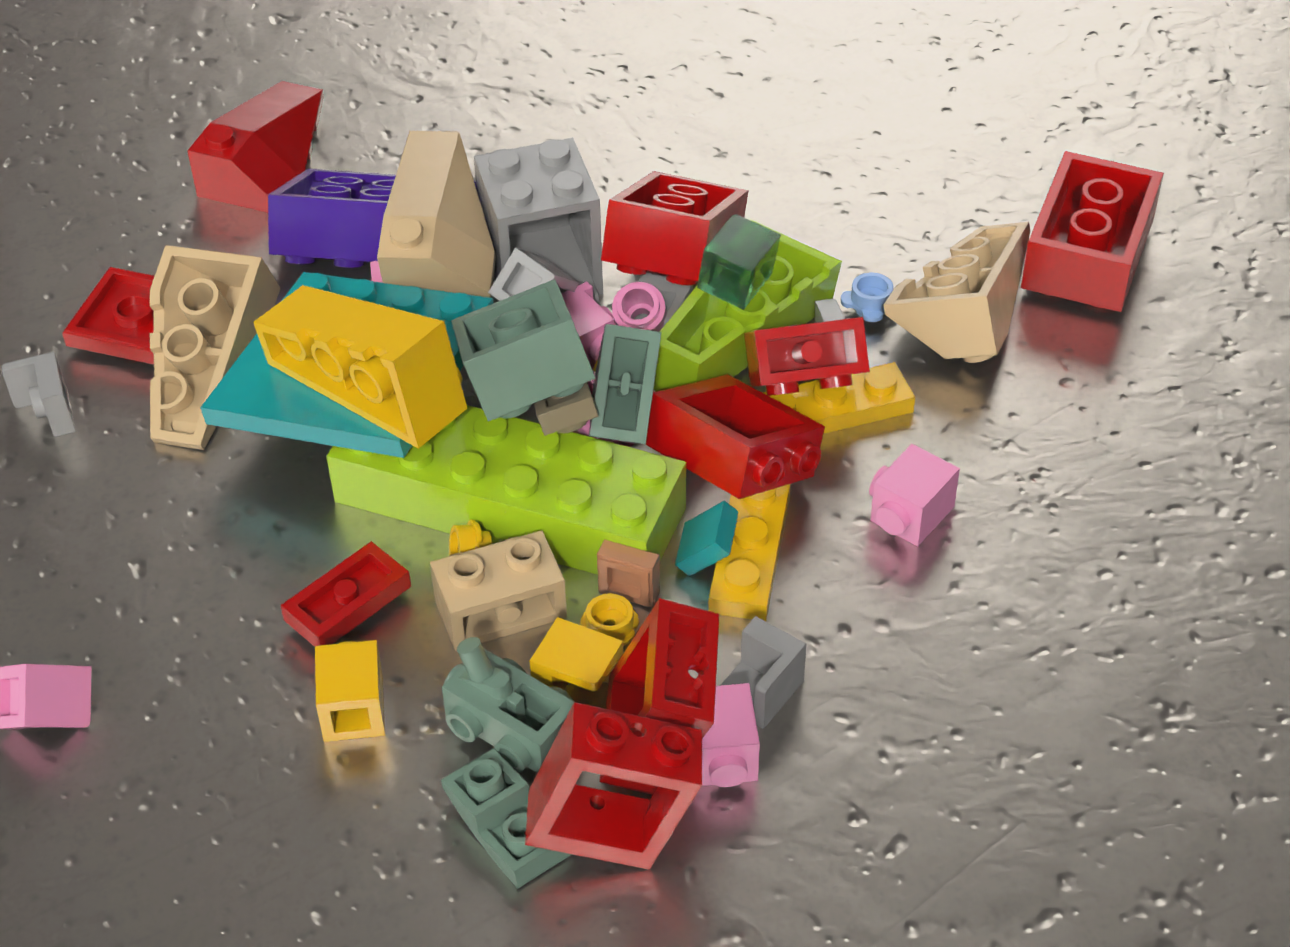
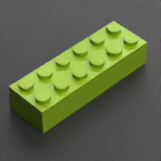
M467 405L468 409L418 449L412 445L404 458L333 446L326 456L334 501L336 503L450 534L453 525H467L469 520H475L479 523L482 531L490 532L492 544L542 530L557 564L598 575L597 553L604 539L659 554L661 561L686 509L685 461L573 432H554L544 436L539 423L515 417H498L488 421L483 409Z

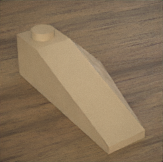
M165 245L150 288V307L154 311V333H150V350L154 353V378L150 381V438L154 443L200 450L205 449L216 426L206 424L200 407L257 334L253 322L275 306L280 291V286L262 257Z

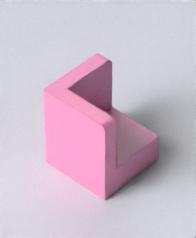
M19 664L0 667V730L88 727L91 722L92 666Z

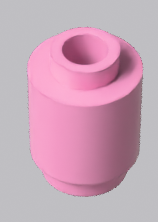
M645 282L627 284L617 292L612 303L613 317L618 326L660 332L664 326L667 315L665 301L661 292L651 284ZM639 314L648 315L643 319H634Z

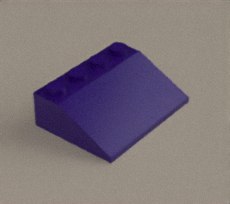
M308 168L268 194L269 254L284 255L285 261L293 264L313 263L315 258L334 259L335 266L345 268L361 267L364 265V261H378L377 254L383 217L396 175Z

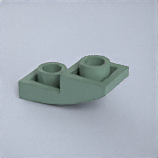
M494 748L441 779L445 793L464 822L517 889L571 855L525 845L529 784Z

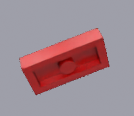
M370 541L281 604L283 620L314 647L333 644L411 587L410 573Z

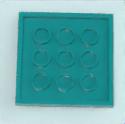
M308 272L301 274L283 298L285 299L304 285L442 320L445 322L453 356L459 371H461L464 364L451 320L494 303L493 298L467 295L465 293H452L415 286H402ZM258 334L253 337L200 407L206 424L401 458H404L412 447L411 444L269 365Z

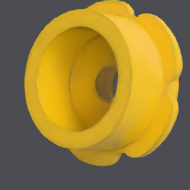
M469 520L467 525H453L449 536V556L491 545L490 532L482 531L479 523L475 520Z
M608 593L599 595L588 603L586 611L581 617L580 625L623 641V646H625L635 636L634 629H637L639 626V617L625 597Z

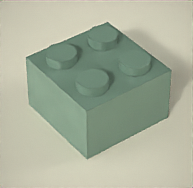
M555 279L451 320L463 364L488 421L498 417L513 418L526 412L533 403L551 396L565 397L579 391L584 386V383L596 379Z

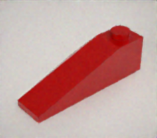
M280 81L210 122L187 150L197 197L268 213V194L304 172L307 160L311 159L313 150L311 142L313 132L318 127L324 99L323 89Z

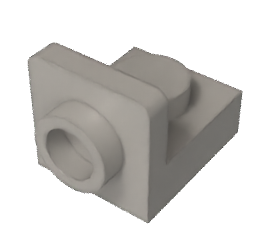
M54 351L4 363L1 366L2 374L15 408L33 405L37 419L47 416L54 437L76 432L67 388Z

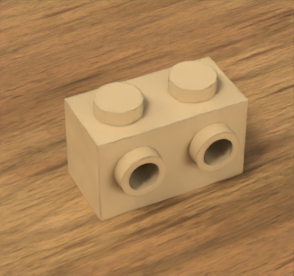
M542 530L520 537H512L505 541L467 552L455 553L449 557L430 562L435 602L455 651H457V646L467 638L477 637L481 643L553 623L557 617L567 618L565 580Z

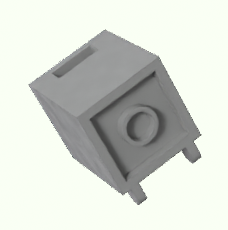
M574 138L553 139L540 144L514 149H499L492 153L474 156L477 193L496 256L493 282L497 279L516 247L544 257L577 280L579 285L587 281L593 286V300L600 305L599 295L603 294L600 198ZM559 287L561 294L568 291Z

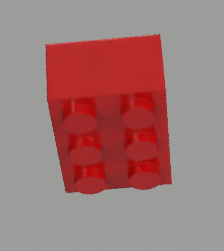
M1065 151L1028 240L1021 288L1047 296L1089 304L1097 308L1122 312L1154 220L1164 173Z
M652 171L609 199L601 261L617 264L616 269L623 273L642 275L646 274L647 271L666 274V280L674 284L695 285L697 281L700 282L742 231L749 190Z

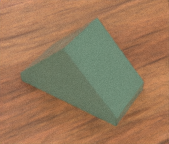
M605 324L595 371L596 379L593 381L592 397L599 417L590 419V437L646 444L661 332Z

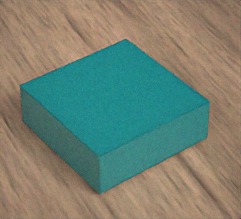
M724 500L685 522L675 566L690 576L730 555L738 511Z

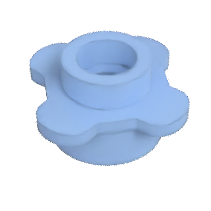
M863 273L853 280L852 291H844L841 294V304L845 308L855 309L856 313L863 317L865 321L878 322L883 319L885 314L883 304L893 291V283L888 277L880 273Z

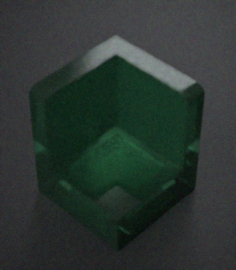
M732 215L704 249L697 288L744 310L773 272L781 234L739 215Z

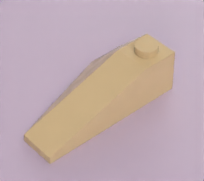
M409 130L383 217L377 254L383 283L491 298V294L488 292L493 284L496 260L495 250L460 132Z
M1029 222L980 226L950 247L951 257L941 262L930 261L923 266L924 277L916 283L915 279H905L896 285L883 304L885 315L944 359L963 358L965 362L976 363L997 355L1009 332L1030 236Z

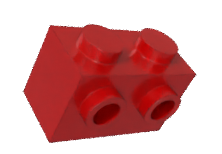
M863 317L754 330L744 333L751 387L766 385L768 396L799 392L798 381L819 379L820 389L853 385L852 374L870 372Z

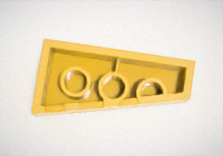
M302 285L253 322L269 365L418 449L468 409L461 386L462 375L456 366L445 322L442 320Z

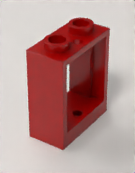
M727 374L653 392L645 445L666 457L685 461L686 469L734 497L742 499L814 477L815 469L821 459L820 447L825 426Z
M659 598L609 675L606 709L701 729L703 738L714 724L720 614ZM688 670H694L699 675L695 679L690 676ZM631 729V732L635 736H643L641 731H639L638 729ZM600 775L599 781L651 795L654 794L658 787Z
M574 702L529 789L525 845L650 870L702 786V730ZM631 729H638L639 731H641L643 736H635L631 732ZM582 771L658 787L649 800L577 785L576 782Z

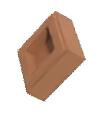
M604 539L597 553L598 592L601 594H618L625 597L629 602L653 608L660 594L659 554Z

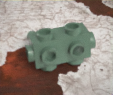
M471 637L463 640L457 646V652L463 663L458 664L450 671L442 686L447 725L463 741L471 743L477 737H480L493 745L494 749L516 772L520 773L526 767H529L538 773L575 702L574 699L563 689L556 686L549 687L528 675L512 659H501L484 649L479 638Z

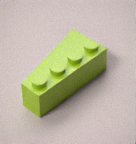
M750 219L660 330L661 339L657 360L658 365L656 367L653 390L657 392L727 374L732 377L736 376L748 367L744 333L808 323L815 317V301L833 299L842 261Z

